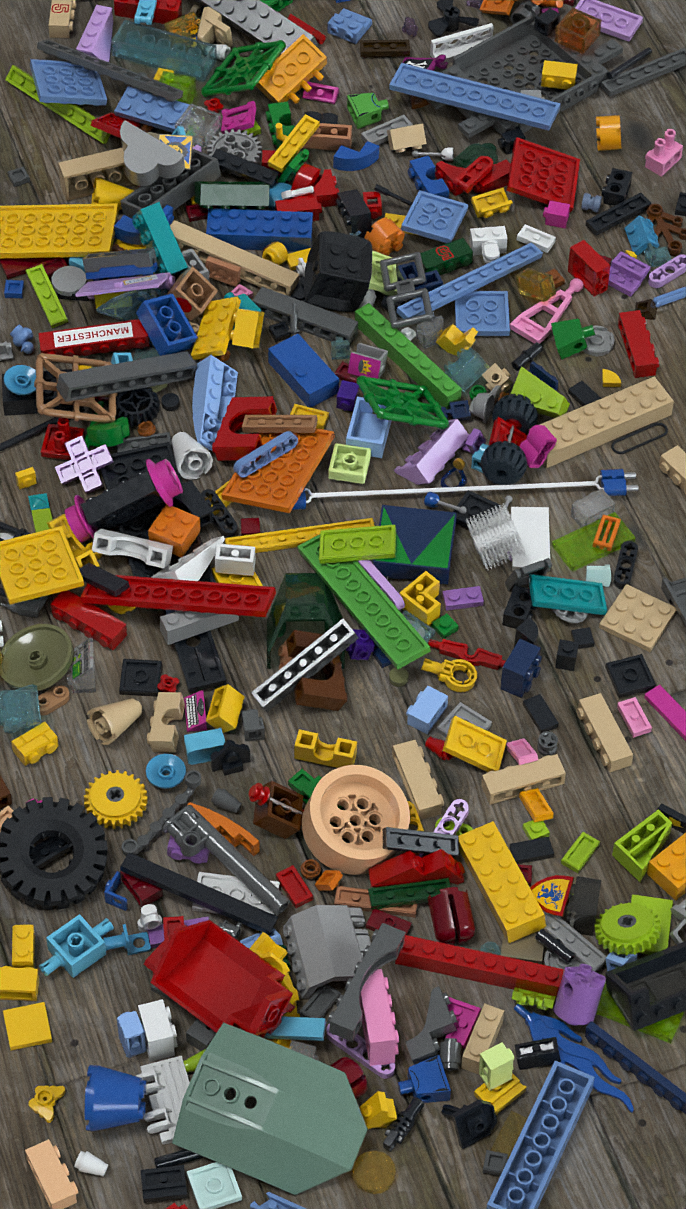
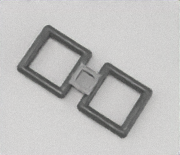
M420 252L381 260L379 264L384 290L392 291L397 289L398 294L389 296L386 299L391 327L395 329L432 320L433 313L428 290L426 288L415 290L414 286L426 281ZM415 260L418 277L390 283L387 266ZM422 296L425 314L397 321L394 303Z

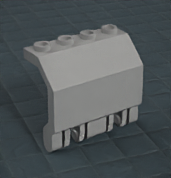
M315 905L292 915L284 925L283 934L288 943V953L291 955L292 969L296 974L297 988L302 999H309L318 987L329 982L353 979L356 964L358 961L362 962L366 946L371 945L368 930L354 929L363 927L366 924L361 908H349L347 905Z

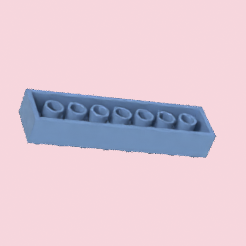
M554 1061L487 1203L486 1209L538 1208L591 1094L594 1076Z

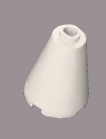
M179 432L173 436L172 447L177 471L185 479L192 480L200 478L199 475L203 473L206 474L212 467L213 462L210 452L186 432Z

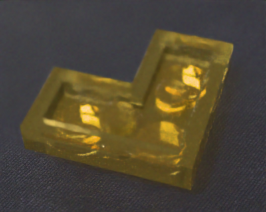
M191 12L164 24L166 31L179 50L194 44V40L189 32L199 28L200 20L194 12Z

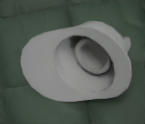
M496 385L490 393H478L471 402L469 412L482 418L483 423H487L500 397L501 386Z

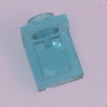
M647 243V250L644 251L646 261H649L651 267L661 266L672 260L667 246L653 249L652 244Z

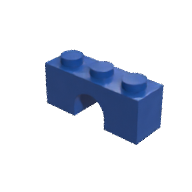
M429 155L411 160L408 175L414 180L416 189L449 199V188L444 180H432L435 179V165Z

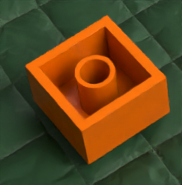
M166 504L148 530L149 540L172 545V554L183 557L200 533V517L174 506L169 507Z

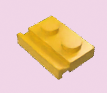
M512 1073V1080L490 1091L486 1084L483 1083L474 1091V1096L478 1100L490 1102L494 1106L495 1114L497 1115L526 1092L527 1087L523 1086L520 1080Z

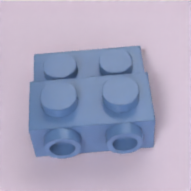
M343 8L339 14L335 13L328 22L327 33L357 44L372 25V19Z

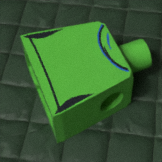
M374 93L347 95V109L357 129L379 122L382 111L389 109L387 99L378 101Z

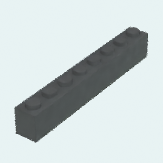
M188 351L61 373L58 377L56 389L65 402L194 379L197 364Z

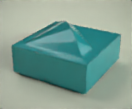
M47 493L28 496L31 510L50 508Z

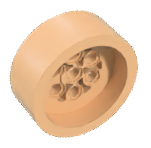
M363 765L339 767L326 774L318 782L310 796L302 816L303 836L312 854L327 867L339 870L345 874L369 873V868L391 859L397 851L383 849L382 829L385 827L408 829L410 823L409 805L401 788L385 773ZM357 805H362L364 809H360ZM338 806H343L345 810H340ZM369 820L375 821L377 825L371 824ZM350 821L355 822L357 826H353ZM330 822H334L338 827H333ZM362 837L368 838L370 842L364 841ZM342 838H347L350 843L344 842Z

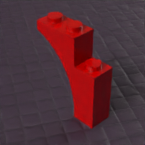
M505 159L494 164L493 169L472 188L473 191L480 195L507 186L511 163ZM443 161L436 163V178L443 179L449 191L455 196L464 192L463 188L454 186L453 181L466 168L456 167Z
M325 169L320 181L314 186L313 193L275 201V211L313 212V221H319V213H322V207L336 206L335 200H337V193H339V189L335 188L337 185L336 176H332L331 169Z
M442 849L424 857L417 856L412 851H407L368 869L373 888L449 878L450 883L457 885L465 882L463 875L465 870L462 863L455 860Z

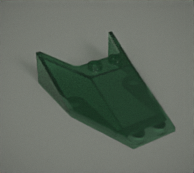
M285 573L267 618V669H271V651L277 637L283 636L286 632V622L324 621L325 632H327L329 627L332 628L343 619L332 591L317 573ZM344 650V651H342V652L340 653L341 662H342V668H341V669H345V650Z

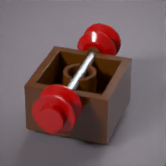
M272 780L263 786L261 783H257L250 788L249 799L251 802H255L254 825L284 839L300 831L304 809L302 810L303 795Z

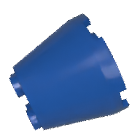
M89 1065L87 1076H90V1079L87 1081L85 1089V1120H89L88 1125H86V1131H98L140 1122V1119H143L146 1113V1102H142L144 1093H146V1080L103 1066Z

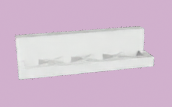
M490 23L431 40L430 55L432 58H436L444 54L446 55L444 62H452L456 55L492 37L494 26ZM488 30V34L481 36L484 31ZM473 35L471 39L466 40L468 36ZM459 39L456 43L450 44L453 40ZM443 43L441 47L436 48V45Z

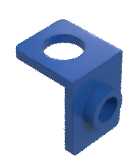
M117 871L112 880H108L104 892L105 902L126 911L128 908L127 899L115 894L121 883V875Z

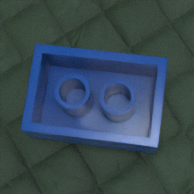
M173 293L143 301L136 312L160 356L188 350L198 338Z

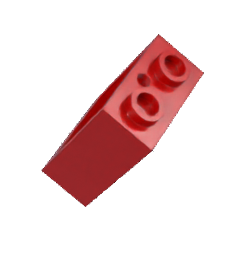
M585 240L571 246L568 272L574 278L582 280L583 287L593 297L604 293L608 289L610 264Z

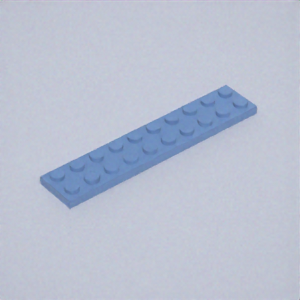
M405 63L400 64L389 84V90L548 131L560 110V103Z

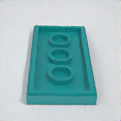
M530 574L528 577L532 606L599 615H606L607 613L602 583Z

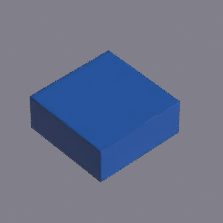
M6 280L5 298H23L24 281Z

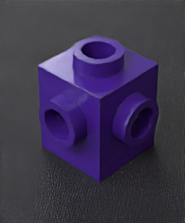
M352 629L359 639L345 650L348 651L350 659L369 660L371 652L374 651V641L365 630Z

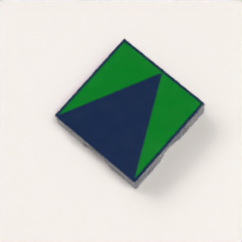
M382 505L379 526L396 525L395 558L374 559L373 565L383 576H388V578L415 580L427 571L440 581V584L448 585L457 513Z

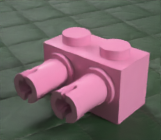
M667 129L664 139L658 138L655 141L654 149L649 150L645 156V167L661 177L682 158L683 145L674 141L676 132L673 129Z

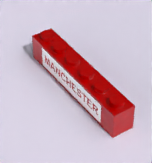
M139 319L38 333L40 350L44 354L71 357L73 355L88 356L96 353L124 351L126 349L149 346L148 334Z

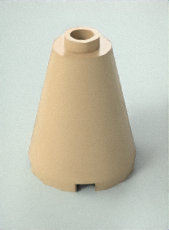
M127 699L90 709L87 712V715L90 714V719L87 720L90 732L96 740L101 739L103 741L101 744L103 745L113 743L141 716L142 705L135 699Z

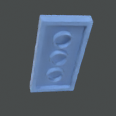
M128 86L114 112L116 116L173 133L177 128L176 126H179L181 121H183L182 118L187 116L185 114L189 112L190 104L180 101L170 102L164 97L154 96L150 92Z

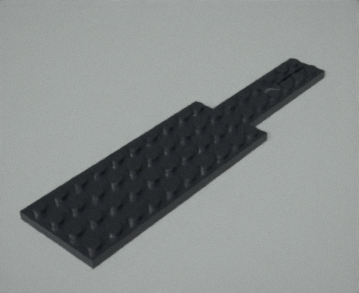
M170 442L110 454L114 463L100 468L105 487L109 489L118 486L124 480L136 477L140 472L148 471L147 459H151L154 463L167 459L174 468L180 483H183L180 473L177 471ZM160 504L119 525V533L149 540L148 530L165 505ZM199 534L184 556L194 553L193 550L202 545ZM172 554L170 566L178 563V559L181 557ZM127 556L133 576L151 578L163 569L147 565L138 558ZM208 565L199 581L215 582L210 565ZM211 630L195 635V638L201 641L195 647L188 646L186 644L187 639L173 643L189 693L227 684Z

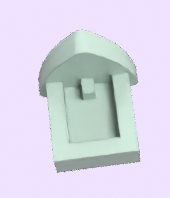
M610 564L586 566V581L602 583L603 586L609 587L611 582Z

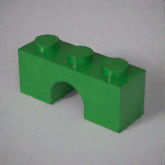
M288 101L268 104V111H265L266 121L270 122L268 123L269 133H273L271 136L272 144L276 145V149L280 147L283 141L276 138L275 125L281 123L283 134L286 136L295 128L294 125H291V112Z

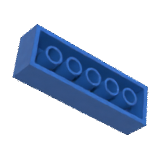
M208 209L206 234L240 249L263 250L273 242L282 243L287 251L297 252L312 247L313 212Z

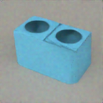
M221 728L184 735L188 763L193 765L208 762L213 752H219L224 747L223 744L226 741Z

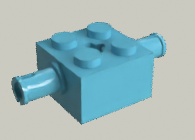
M79 914L46 937L48 950L53 956L39 965L42 973L48 976L61 966L74 978L106 955L105 942L101 937L114 929L112 923L105 918L101 923L92 928Z

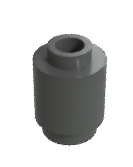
M445 1038L444 1042L440 1043V1059L444 1070H458L461 1064V1043L457 1042L455 1038Z

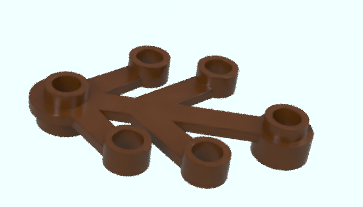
M651 204L647 208L646 214L652 223L654 220L657 223L654 232L658 237L660 233L663 234L668 244L667 250L671 256L679 255L682 250V243L674 240L670 232L678 234L681 240H686V228H680L683 223L682 217L665 213L659 204ZM664 220L671 221L672 225L664 222Z

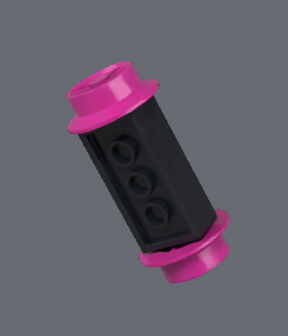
M147 459L148 471L140 472L136 477L124 480L114 488L104 490L97 497H90L85 502L81 496L76 495L74 497L75 505L65 509L66 519L76 538L81 543L91 538L94 540L95 532L100 529L111 530L164 502L169 507H172L173 497L183 493V489L170 462L164 459L154 463L151 459Z

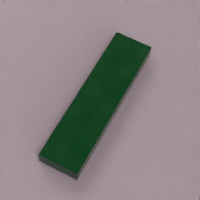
M449 878L368 888V896L371 910L427 903L429 895L432 898L440 894V889L451 886Z

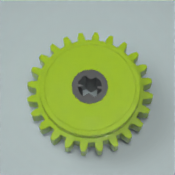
M630 902L620 903L616 906L613 905L609 910L605 909V913L599 915L600 919H596V925L594 926L598 944H603V949L608 948L610 953L615 952L617 955H635L636 953L644 952L645 949L651 948V944L657 943L656 939L660 938L661 933L660 918H658L657 913H653L652 908L647 909L646 905L641 906L639 903L633 904Z

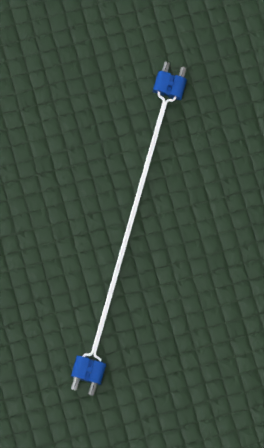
M623 469L600 470V476L596 477V481L328 493H311L308 488H304L292 510L306 509V503H309L312 498L575 486H597L603 492V496L611 497L623 496L630 491H638L639 486L626 485L625 479H635V472L624 473ZM599 478L601 481V487L599 486V484H597ZM305 491H308L309 495H311L307 501Z

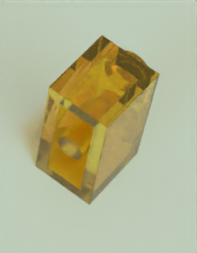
M526 268L515 275L519 294L545 302L556 294L553 276L550 274Z

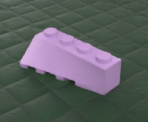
M96 5L76 50L109 62L113 31V12L111 7Z
M458 419L448 420L449 426L447 428H438L429 436L431 440L422 443L418 447L420 451L412 456L409 455L405 459L406 464L403 467L398 466L394 469V472L417 485L431 483L435 479L434 476L444 469L445 463L455 456L457 449L465 444L469 434Z

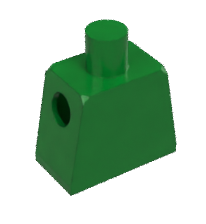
M580 319L551 323L561 360L588 347L586 338L595 335L593 325L582 327Z

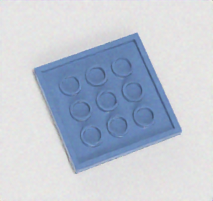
M30 59V68L40 102L88 104L94 106L107 104V97L101 77L96 71L86 70L81 65L71 64L70 61Z

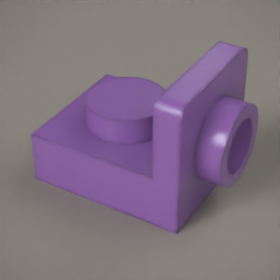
M474 428L472 433L468 435L462 449L474 454L487 440L480 430Z

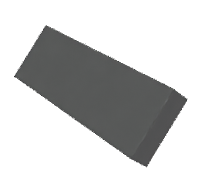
M170 432L147 437L140 436L123 439V443L116 445V450L118 453L170 442L172 450L173 447Z

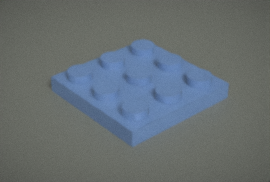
M419 190L401 225V230L444 243H450L468 210V204Z
M472 291L456 299V327L462 333L474 327L478 331L476 336H510L508 291Z

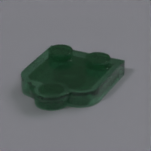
M477 143L471 144L453 159V164L457 167L467 168L480 156H488L493 160V165L497 164L496 146L492 143H484L482 145Z

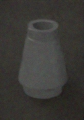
M218 788L211 799L214 806L236 814L242 806V803L226 789Z

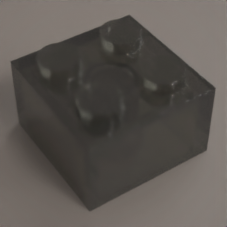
M577 876L576 884H573L571 887L566 923L579 934L593 936L601 880Z

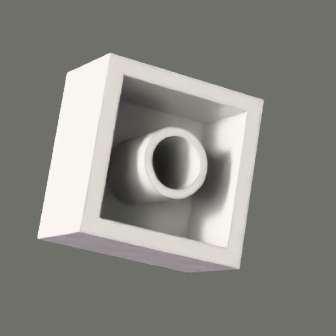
M163 999L138 1005L139 1019L145 1031L146 1048L150 1062L175 1056L174 1048L178 1047L176 1041L177 1034L175 1026L171 1023L172 1017L169 1006L165 1007Z

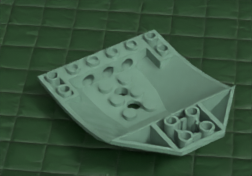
M223 1023L201 1056L182 1101L172 1144L296 1196L351 1171L368 1128L346 1073L282 1045ZM230 1089L236 1090V1097L233 1100H227L226 1093ZM249 1097H255L257 1100L256 1106L252 1109H248L245 1105Z

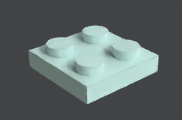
M215 1162L187 1171V1177L199 1209H216L242 1200L232 1168Z

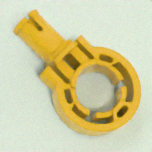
M425 658L421 670L437 674L439 681L445 682L449 689L456 692L469 691L473 688L477 679L475 667L470 662L462 659L444 660V662L438 663ZM461 670L466 672L468 670V680H465L462 685V681H458L453 677L454 671Z

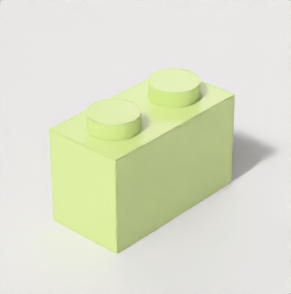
M503 1042L480 1053L479 1075L489 1091L512 1080L514 1055L510 1048L505 1047Z

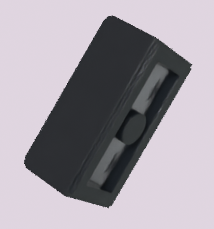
M556 1037L515 1045L516 1058L520 1070L554 1064V1061L561 1062Z

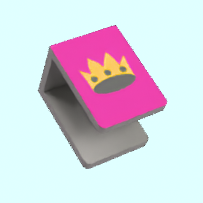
M358 343L356 352H352L350 355L348 373L380 379L385 372L388 351Z

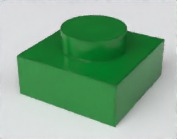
M447 613L432 622V628L442 639H445L459 629L458 624Z
M301 769L288 780V785L301 794L302 789L313 781L314 778Z

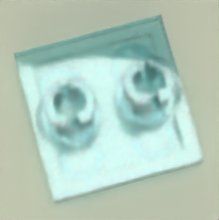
M31 684L0 695L5 733L10 734L28 727L34 728L42 723L37 685Z

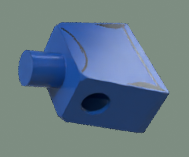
M439 1055L409 1067L408 1080L398 1082L400 1095L412 1092L413 1097L419 1098L423 1103L450 1100L451 1089Z

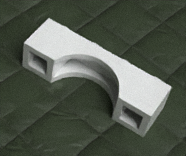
M100 529L94 534L92 551L106 555L131 556L144 561L147 565L165 568L171 563L173 546Z

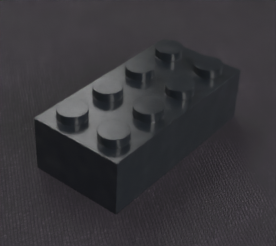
M64 369L60 371L72 372V369ZM43 371V379L45 381L57 383L55 376L49 371ZM2 374L4 416L38 414L36 391L28 395L15 394L5 386V374ZM43 390L44 404L57 397V391ZM59 404L53 409L71 410L73 405Z

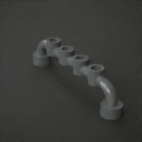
M190 770L186 773L185 783L188 786L183 794H178L175 797V803L170 808L163 810V816L158 821L150 824V830L145 835L139 836L137 842L133 839L123 841L121 847L122 853L125 856L129 852L138 855L140 852L148 851L153 837L159 838L162 836L164 824L178 810L181 811L187 806V800L192 796L196 787L201 784V774L198 771Z

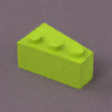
M521 366L511 394L516 396L521 394L524 398L525 396L528 397L531 405L533 404L537 409L538 414L553 418L566 414L570 405L567 399Z
M658 809L614 843L612 856L641 882L648 870L649 861L658 855L670 836L672 822Z

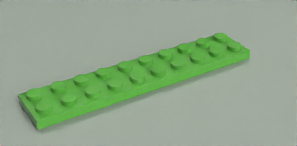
M320 534L297 546L299 553L397 670L431 652L427 642L357 561L320 564Z

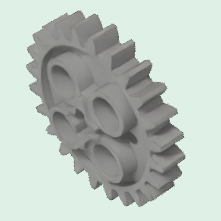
M231 129L230 133L225 130V134L219 132V137L213 136V140H209V145H207V155L212 156L217 148L253 163H260V158H262L261 142L258 141V137L253 138V133L247 135V131L241 133L240 129L237 132Z

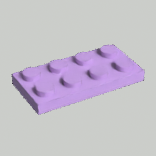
M580 0L570 15L572 16L581 11L591 20L589 28L628 42L643 22V17L597 0Z

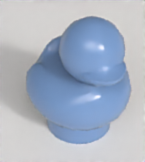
M19 324L10 333L13 337V344L17 347L22 346L21 352L31 354L34 351V345L28 342V340L33 339V333L30 328H23Z

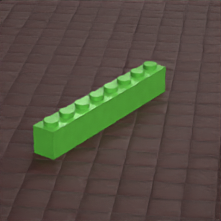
M370 303L355 311V321H358V329L378 348L387 350V356L418 385L428 387L427 389L431 392L436 402H439L442 407H446L448 410L450 409V402L461 401L462 388L397 328L393 329L391 323Z

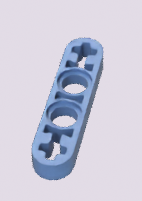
M286 431L236 461L233 469L240 477H246L292 450L297 445L298 438L291 431ZM275 446H277L276 449H275V451L272 452V453H270L271 450H272V448H274ZM261 455L260 460L255 462L256 458Z

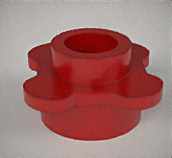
M217 97L204 102V105L207 106V111L211 114H217L223 109V104L220 103V99Z
M164 674L161 676V682L157 685V688L162 692H176V685L179 684V679Z

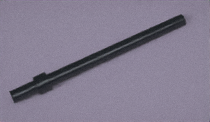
M79 406L80 413L85 411L83 406ZM54 417L0 443V452L46 430L48 424L57 425L60 417Z

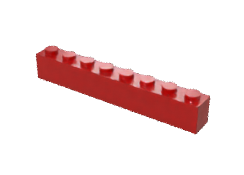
M405 935V944L395 960V964L513 990L516 987L556 996V998L564 973V969L408 935Z

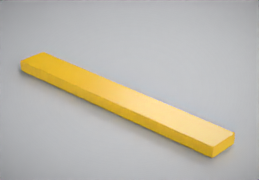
M373 518L229 537L225 538V544L255 547V553L296 548L319 535L322 530L372 527L375 525Z

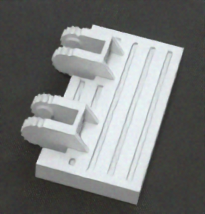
M182 1056L140 1066L141 1074L136 1075L141 1077L142 1080H146V1083L154 1081V1083L147 1084L146 1093H144V1095H149L152 1108L151 1112L145 1113L144 1120L150 1122L165 1118L164 1121L150 1124L147 1127L150 1134L162 1132L160 1133L162 1145L172 1143L182 1101L190 1083Z

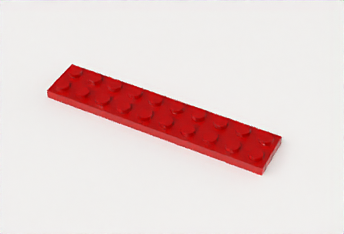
M116 575L128 581L130 587L115 597L87 583L81 595V602L110 606L266 617L276 595L275 587Z

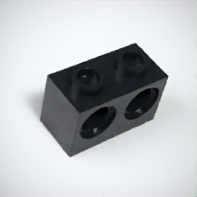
M612 168L611 174H607L605 184L607 186H603L601 196H604L603 204L615 206L626 200L633 172Z
M514 585L503 614V626L516 629L529 617L533 618L532 610H536L537 607L532 606L530 589Z

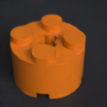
M384 217L371 226L373 230L370 233L367 231L364 239L371 242L373 251L389 256L391 252H398L403 247L402 241L405 233L390 218Z

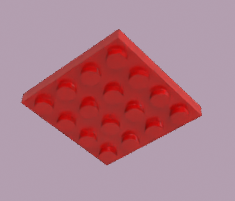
M517 137L514 141L506 191L549 205L550 201L570 204L569 212L571 213L574 207L580 159Z

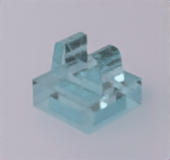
M335 337L336 341L331 342L332 360L350 358L349 340L343 341V337Z

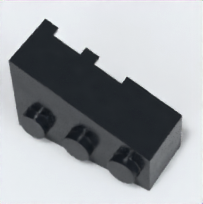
M357 189L337 193L338 200H335L336 208L340 211L348 234L364 238L367 231L369 233L372 231L371 212Z

